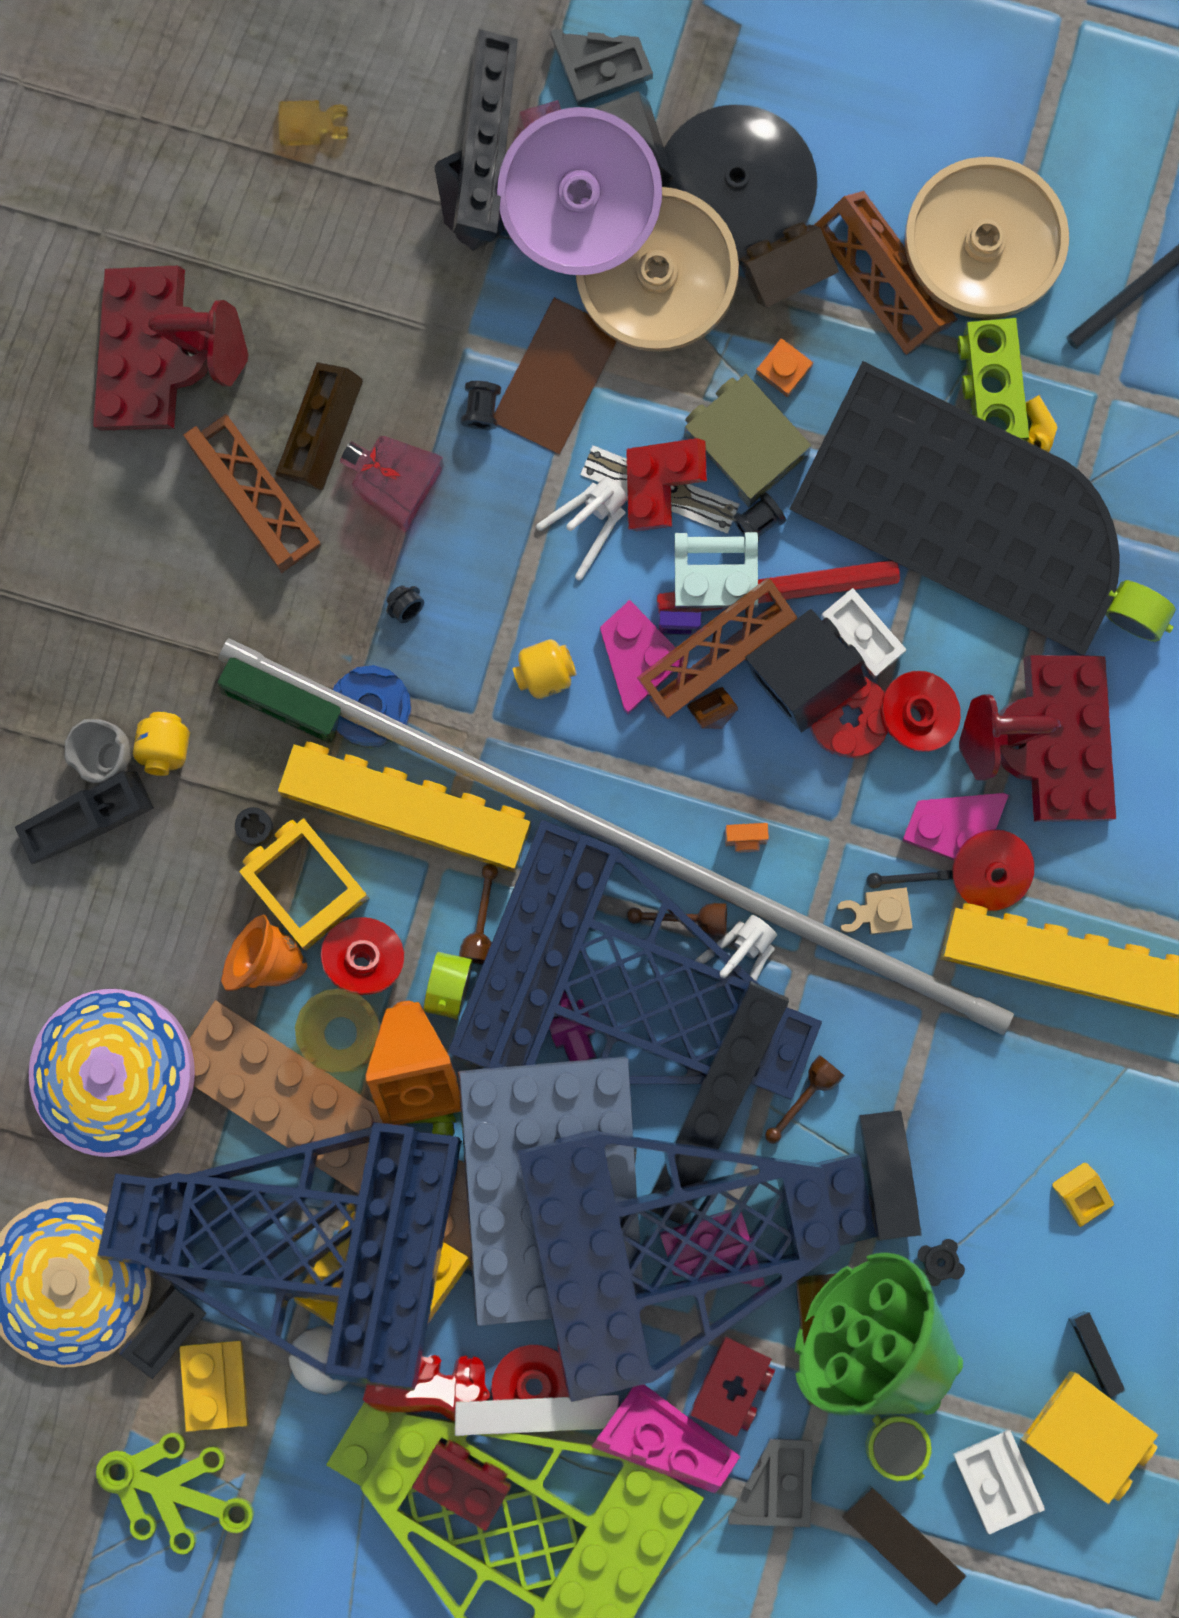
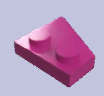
M631 600L626 602L600 626L601 636L607 650L623 709L627 714L632 712L649 696L637 677L676 648ZM680 659L671 666H679ZM664 670L652 679L651 682L657 688L674 671Z

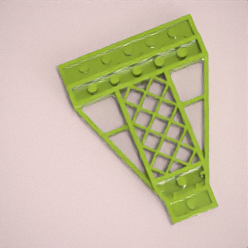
M365 1402L363 1403L326 1465L361 1486V1490L455 1618H467L464 1613L481 1584L486 1580L494 1581L532 1605L535 1610L532 1618H633L704 1499L703 1496L670 1476L591 1447L592 1445L524 1433L479 1434L480 1436L553 1448L554 1451L539 1476L531 1480L466 1440L468 1435L455 1436V1422L407 1412H381L371 1408ZM441 1438L447 1441L452 1440L471 1452V1456L484 1464L487 1461L508 1473V1479L526 1489L525 1491L505 1496L502 1505L507 1522L506 1527L483 1532V1529L477 1526L478 1534L454 1539L449 1515L455 1514L454 1512L441 1505L442 1511L418 1517L413 1495L414 1492L418 1491L413 1489L412 1486L435 1445ZM562 1450L615 1458L623 1462L621 1469L597 1509L591 1515H587L543 1486L544 1479ZM407 1495L412 1516L399 1509ZM531 1495L537 1519L513 1525L507 1501ZM537 1497L563 1513L541 1517ZM444 1517L449 1539L421 1522ZM568 1518L573 1541L549 1547L543 1523ZM573 1519L586 1526L579 1539H577ZM538 1525L544 1549L519 1554L514 1530ZM409 1532H415L476 1571L477 1579L461 1605L455 1602L408 1537ZM509 1532L514 1556L490 1561L485 1538ZM480 1539L485 1562L458 1546V1544ZM573 1548L557 1576H555L550 1553ZM545 1555L551 1578L527 1584L521 1560ZM516 1562L521 1584L494 1567ZM551 1585L544 1598L531 1591V1589Z

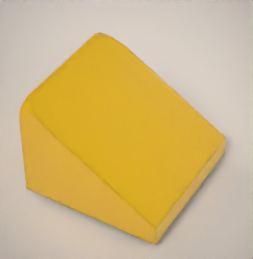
M1087 1163L1080 1164L1052 1184L1055 1192L1079 1227H1082L1115 1205L1099 1175Z

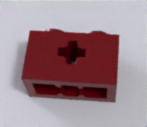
M724 1336L689 1414L737 1437L740 1429L748 1431L758 1409L751 1405L758 1390L766 1392L775 1372V1369L769 1367L772 1358ZM737 1375L742 1378L740 1385L746 1390L743 1396L736 1394L730 1400L726 1398L728 1391L723 1387V1383L725 1380L733 1381Z

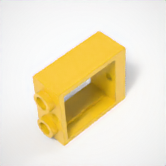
M303 818L298 823L291 820L283 825L274 834L277 840L265 850L262 846H259L249 853L242 861L245 867L239 872L299 945L307 951L328 934L334 926L341 923L370 898ZM305 836L348 889L299 928L256 875Z

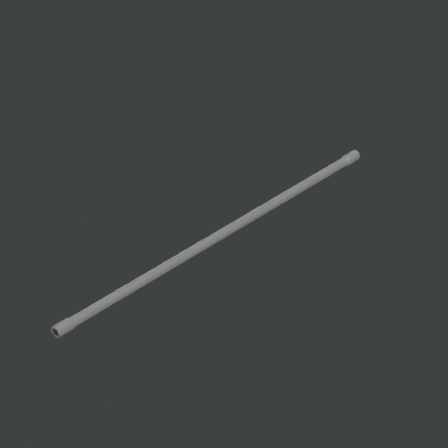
M228 638L220 652L218 660L227 664L230 658H236L329 701L341 708V717L954 1009L988 1029L1004 1035L1012 1021L1014 1013L984 998L970 995L271 661L261 653Z

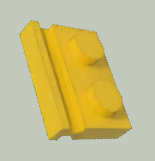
M242 1340L180 1346L186 1432L248 1426Z

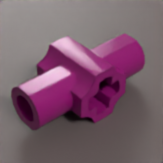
M564 991L559 1006L573 1011ZM582 999L576 1001L579 1010L586 1007ZM588 1011L581 1014L590 1018ZM561 1017L553 1018L549 1027L556 1049L564 1047L569 1061L597 1058L589 1036L595 1034V1031Z

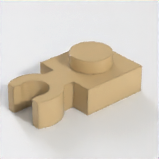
M907 887L867 892L864 894L866 905L860 906L852 900L842 901L837 905V910L848 909L855 914V921L852 924L840 926V932L843 933L855 932L862 924L868 923L870 935L912 930L913 928Z

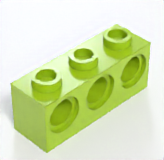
M1016 318L967 322L963 335L958 336L957 341L959 359L966 360L968 375H962L964 400L970 399L973 415L985 421L990 417H998L1005 422L1007 432L1028 441L1029 430ZM982 338L992 339L997 344L998 350L994 353L983 352L979 348L977 341ZM988 377L995 378L1001 383L1002 390L997 393H990L984 389L981 381Z

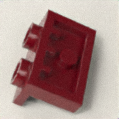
M448 1440L446 1446L438 1441L412 1488L486 1531L512 1484L505 1481L508 1473L487 1461L483 1467L468 1459L471 1454L469 1450L452 1440Z

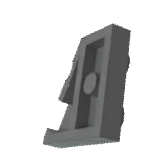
M562 29L550 31L551 39L577 106L653 79V72L639 37L624 35L608 37L603 33L588 32V35L567 34Z
M769 1438L728 1516V1524L811 1527L813 1440Z

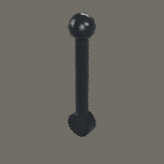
M952 870L888 876L871 873L868 875L866 882L870 888L877 889L882 884L952 880L953 875Z

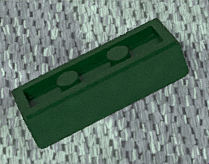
M236 658L228 660L217 682L221 694L328 744L329 742L332 743L341 715V708Z

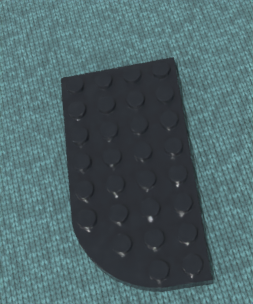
M862 361L790 510L1067 648L1085 655L1114 597L1109 596L1110 591H1113L1114 594L1116 592L1120 567L1118 538L1113 520L1101 495L1090 480L1068 461Z

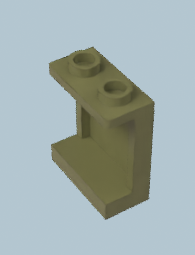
M745 374L738 381L734 377L730 378L717 390L715 394L718 398L707 408L704 404L699 405L686 417L685 421L688 424L685 426L684 436L687 439L698 438L706 442V455L739 490L738 497L749 508L760 498V495L769 491L808 457L812 445L752 379Z

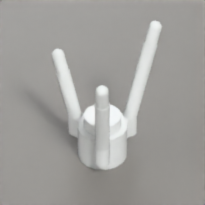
M606 476L597 485L592 483L583 493L536 525V529L541 531L583 503L586 504V507L567 524V530H574L592 513L601 520L606 516L609 517L575 575L578 581L582 580L615 524L626 514L621 506L628 500V496L614 480Z
M751 915L745 924L738 921L734 928L717 942L724 949L738 938L734 943L738 950L720 971V977L726 978L745 955L754 959L758 954V958L749 974L757 981L766 960L775 950L771 943L777 937V933L755 915ZM707 950L695 961L705 964L714 955Z

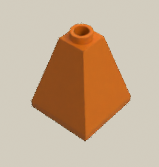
M401 1001L396 1003L393 1008L386 1009L366 1072V1081L382 1123L401 1125L461 1112L459 1084L451 1060L420 1003Z

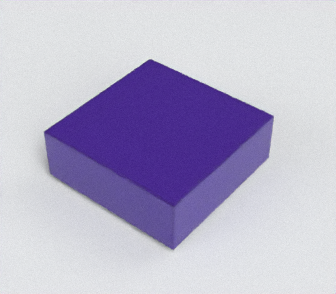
M660 611L659 631L663 635L692 636L701 628V613Z

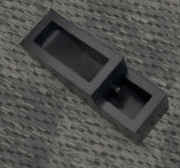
M126 771L117 774L90 790L77 792L15 826V830L30 863L36 864L127 823L154 809L137 771Z
M901 1110L859 1115L877 1241L921 1236L914 1179Z

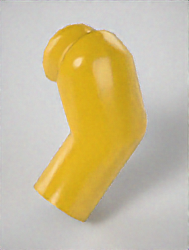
M1037 395L1026 402V412L1032 422L1027 442L1049 452L1053 446L1057 424L1040 395Z

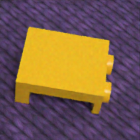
M1069 1371L1024 1433L1021 1440L1082 1484L1100 1500L1109 1504L1113 1498L1119 1501L1128 1491L1133 1481L1129 1478V1475L1137 1464L1144 1466L1151 1459L1157 1449V1445L1153 1442L1158 1434L1080 1375Z

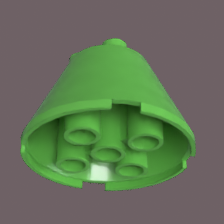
M892 1253L868 1255L867 1262L853 1269L848 1266L844 1267L822 1287L812 1301L805 1322L811 1316L815 1315L805 1345L802 1334L803 1328L801 1330L800 1325L794 1352L800 1355V1372L795 1373L802 1393L812 1404L821 1410L835 1415L933 1414L939 1409L941 1400L950 1390L955 1377L962 1371L963 1359L957 1354L927 1277L917 1265L905 1257Z

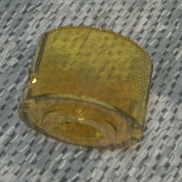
M342 988L324 990L311 997L301 1008L295 1024L296 1043L304 1058L318 1069L335 1075L354 1073L369 1064L381 1027V1021L373 1006L359 994ZM344 1017L354 1023L357 1036L355 1042L350 1047L338 1050L328 1045L325 1039V1029L331 1020Z

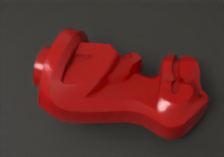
M432 1355L430 1357L422 1356L416 1391L366 1385L362 1400L371 1408L381 1412L430 1411L441 1413L455 1422L456 1402L489 1401L490 1392L485 1384L484 1363L479 1358L473 1356L471 1359L467 1358L468 1356H461L455 1361L452 1375H444L440 1373V1357Z

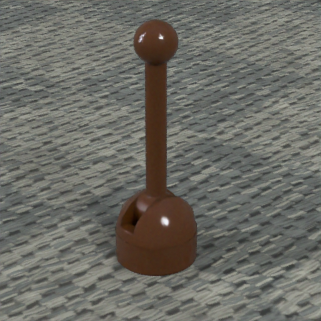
M492 864L485 865L481 872L484 884L476 931L463 939L459 951L460 957L473 959V964L483 965L492 943L489 937L483 934L492 881L498 875L496 866Z
M727 903L706 904L698 914H686L706 934L726 936ZM633 907L627 912V919L633 924L640 923L642 920L654 921L657 912H642L641 909ZM665 913L662 920L679 922L671 913Z
M819 1054L808 1070L810 1086L775 1127L767 1129L765 1132L767 1142L771 1144L778 1143L782 1137L781 1132L816 1090H832L845 1075Z

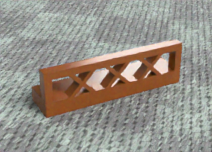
M865 191L844 196L814 224V226L821 228L832 254L906 355L913 353L933 334L948 329L958 320L951 310L933 300L920 286L909 266L905 246ZM839 215L848 225L847 241L839 240L829 227ZM857 249L867 251L872 258L871 273L861 272L856 265ZM880 282L890 283L894 288L895 305L885 304L880 298ZM903 314L914 316L923 328L912 340L903 329Z
M227 414L202 431L195 426L183 434L189 447L281 573L321 546L318 538ZM226 428L234 438L232 454L216 453L207 440ZM239 446L247 457L238 456ZM223 461L230 462L229 470ZM236 463L253 465L258 472L255 487L239 485L234 478ZM262 479H264L271 490L261 488ZM246 493L254 494L253 501L250 500ZM260 495L277 497L281 503L279 520L265 518L260 514L257 509ZM286 511L294 522L284 521ZM269 525L277 526L276 534ZM283 527L301 530L308 542L290 554L281 542Z
M766 578L639 675L637 679L651 697L649 701L657 713L668 719L745 660L748 654L795 621L797 616L772 580ZM767 592L774 601V604L756 618H752L755 601ZM746 608L744 617L736 616ZM730 620L743 622L742 629L725 642L719 643L724 624ZM713 634L712 642L704 641L707 637ZM697 645L711 647L708 655L691 668H687L690 650ZM680 659L679 666H671ZM664 670L678 672L677 678L659 692L651 682L652 679Z

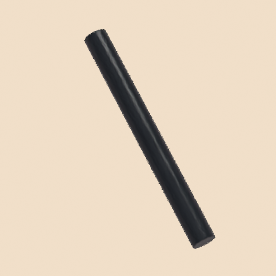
M1179 244L1066 336L1069 344L1074 349L1079 348L1179 265Z

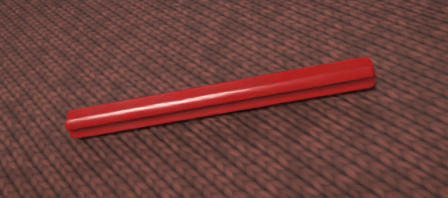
M888 560L776 576L769 579L772 580L783 598L790 600L850 591L852 588L859 590L894 585L899 583L900 571L896 562ZM766 578L758 579V584H760ZM675 591L657 595L659 614L660 611L699 613L727 609L675 608ZM767 592L758 598V604L774 602Z

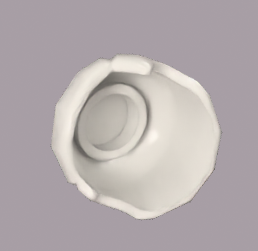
M325 1326L307 1329L293 1341L292 1345L318 1361L326 1363L333 1329ZM289 1356L290 1368L296 1380L309 1391L326 1395L340 1391L348 1383L332 1380L294 1356Z

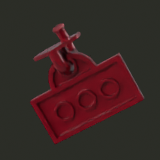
M179 265L105 269L93 427L100 431L174 429L177 389L193 385L203 378L208 370L215 382L223 387L232 386L248 361V349L236 308L225 300L214 301L209 312H196L190 307H184L185 269Z
M1030 655L1023 658L1026 698L1011 702L1000 710L999 713L996 700L991 694H982L971 700L959 739V749L976 780H987L995 777L999 771L1000 764L1016 778L1030 780L1032 784L1034 822L1111 821L1116 819L1105 656ZM1019 745L1018 749L1011 748L1012 746Z

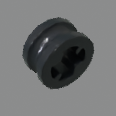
M249 807L238 814L235 820V831L245 844L260 846L271 838L273 823L264 810L257 807ZM252 816H259V822L265 826L264 832L262 834L256 832L258 837L250 838L249 831L243 828V824L247 819L252 822Z

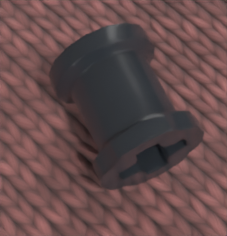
M487 381L466 382L465 391L468 392L466 414L461 416V425L479 430L497 428L494 412L496 396L501 394V386Z
M766 492L760 495L758 503L743 514L736 513L732 516L734 523L743 536L745 532H757L759 537L777 523L782 525L787 521L777 503Z

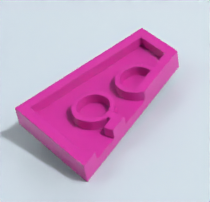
M645 1384L632 1387L591 1446L714 1494L722 1486L741 1457Z

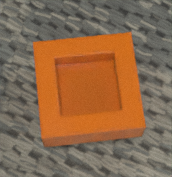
M781 338L758 366L756 374L788 398L813 367V362Z
M768 823L726 825L725 845L735 846V852L760 851V845L767 844L769 840Z

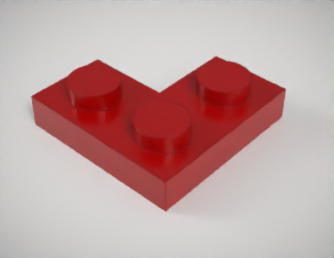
M698 438L626 449L628 526L630 530L644 531L672 527L671 486L707 481L706 442Z

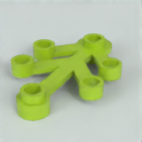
M176 1432L168 1433L161 1438L159 1443L133 1456L125 1451H112L104 1455L96 1468L97 1481L105 1491L118 1494L131 1522L130 1532L138 1540H147L152 1537L156 1532L157 1522L152 1515L144 1513L135 1488L151 1493L171 1536L169 1541L170 1547L177 1554L183 1555L192 1551L196 1546L197 1538L191 1529L186 1528L175 1502L218 1517L221 1526L231 1533H240L246 1530L253 1522L254 1509L246 1499L235 1497L224 1501L180 1485L205 1472L214 1473L219 1471L224 1466L226 1458L224 1452L218 1447H208L200 1453L199 1457L158 1477L140 1470L164 1457L174 1459L181 1456L186 1448L185 1439L181 1434ZM172 1437L179 1441L180 1448L177 1453L172 1454L166 1450L165 1442L168 1438ZM208 1452L218 1454L220 1461L217 1467L211 1468L206 1465L204 1459ZM114 1464H121L125 1468L126 1474L122 1480H116L112 1477L111 1468ZM238 1506L244 1510L245 1518L242 1522H234L230 1518V1510L233 1507ZM139 1519L149 1521L151 1529L148 1534L142 1535L137 1531L136 1523ZM179 1533H185L190 1537L191 1542L187 1549H181L177 1546L176 1536Z

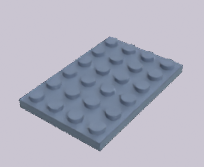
M626 1057L458 1071L475 1323L477 1326L552 1319L516 1151L554 1143L555 1139L592 1130L633 1137L628 1058ZM616 1144L606 1145L605 1154L615 1201L619 1202L636 1198L634 1147ZM637 1213L624 1234L640 1243ZM625 1216L619 1217L620 1223ZM624 1240L628 1263L630 1264L638 1248ZM640 1262L633 1275L643 1280L642 1263ZM633 1281L634 1291H642L643 1287Z

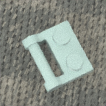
M745 532L744 537H687V533H675V608H728L758 585L757 532ZM744 553V564L688 565L687 554ZM758 599L754 603V608L758 607Z

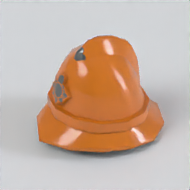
M266 915L255 917L247 924L234 940L225 960L221 982L226 991L237 990L243 987L256 988L258 986L288 984L297 980L305 973L308 967L307 960L302 955L299 945L291 936L280 932L279 927L270 924Z

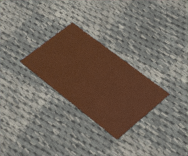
M554 297L494 413V419L497 420V424L560 455L617 341L604 333L594 323L588 313Z

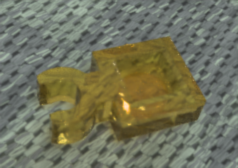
M319 100L279 101L280 144H321V133H328L336 139L347 138L349 136L348 127H337L333 124L335 118L348 116L347 106L336 104L329 107L326 111H320Z

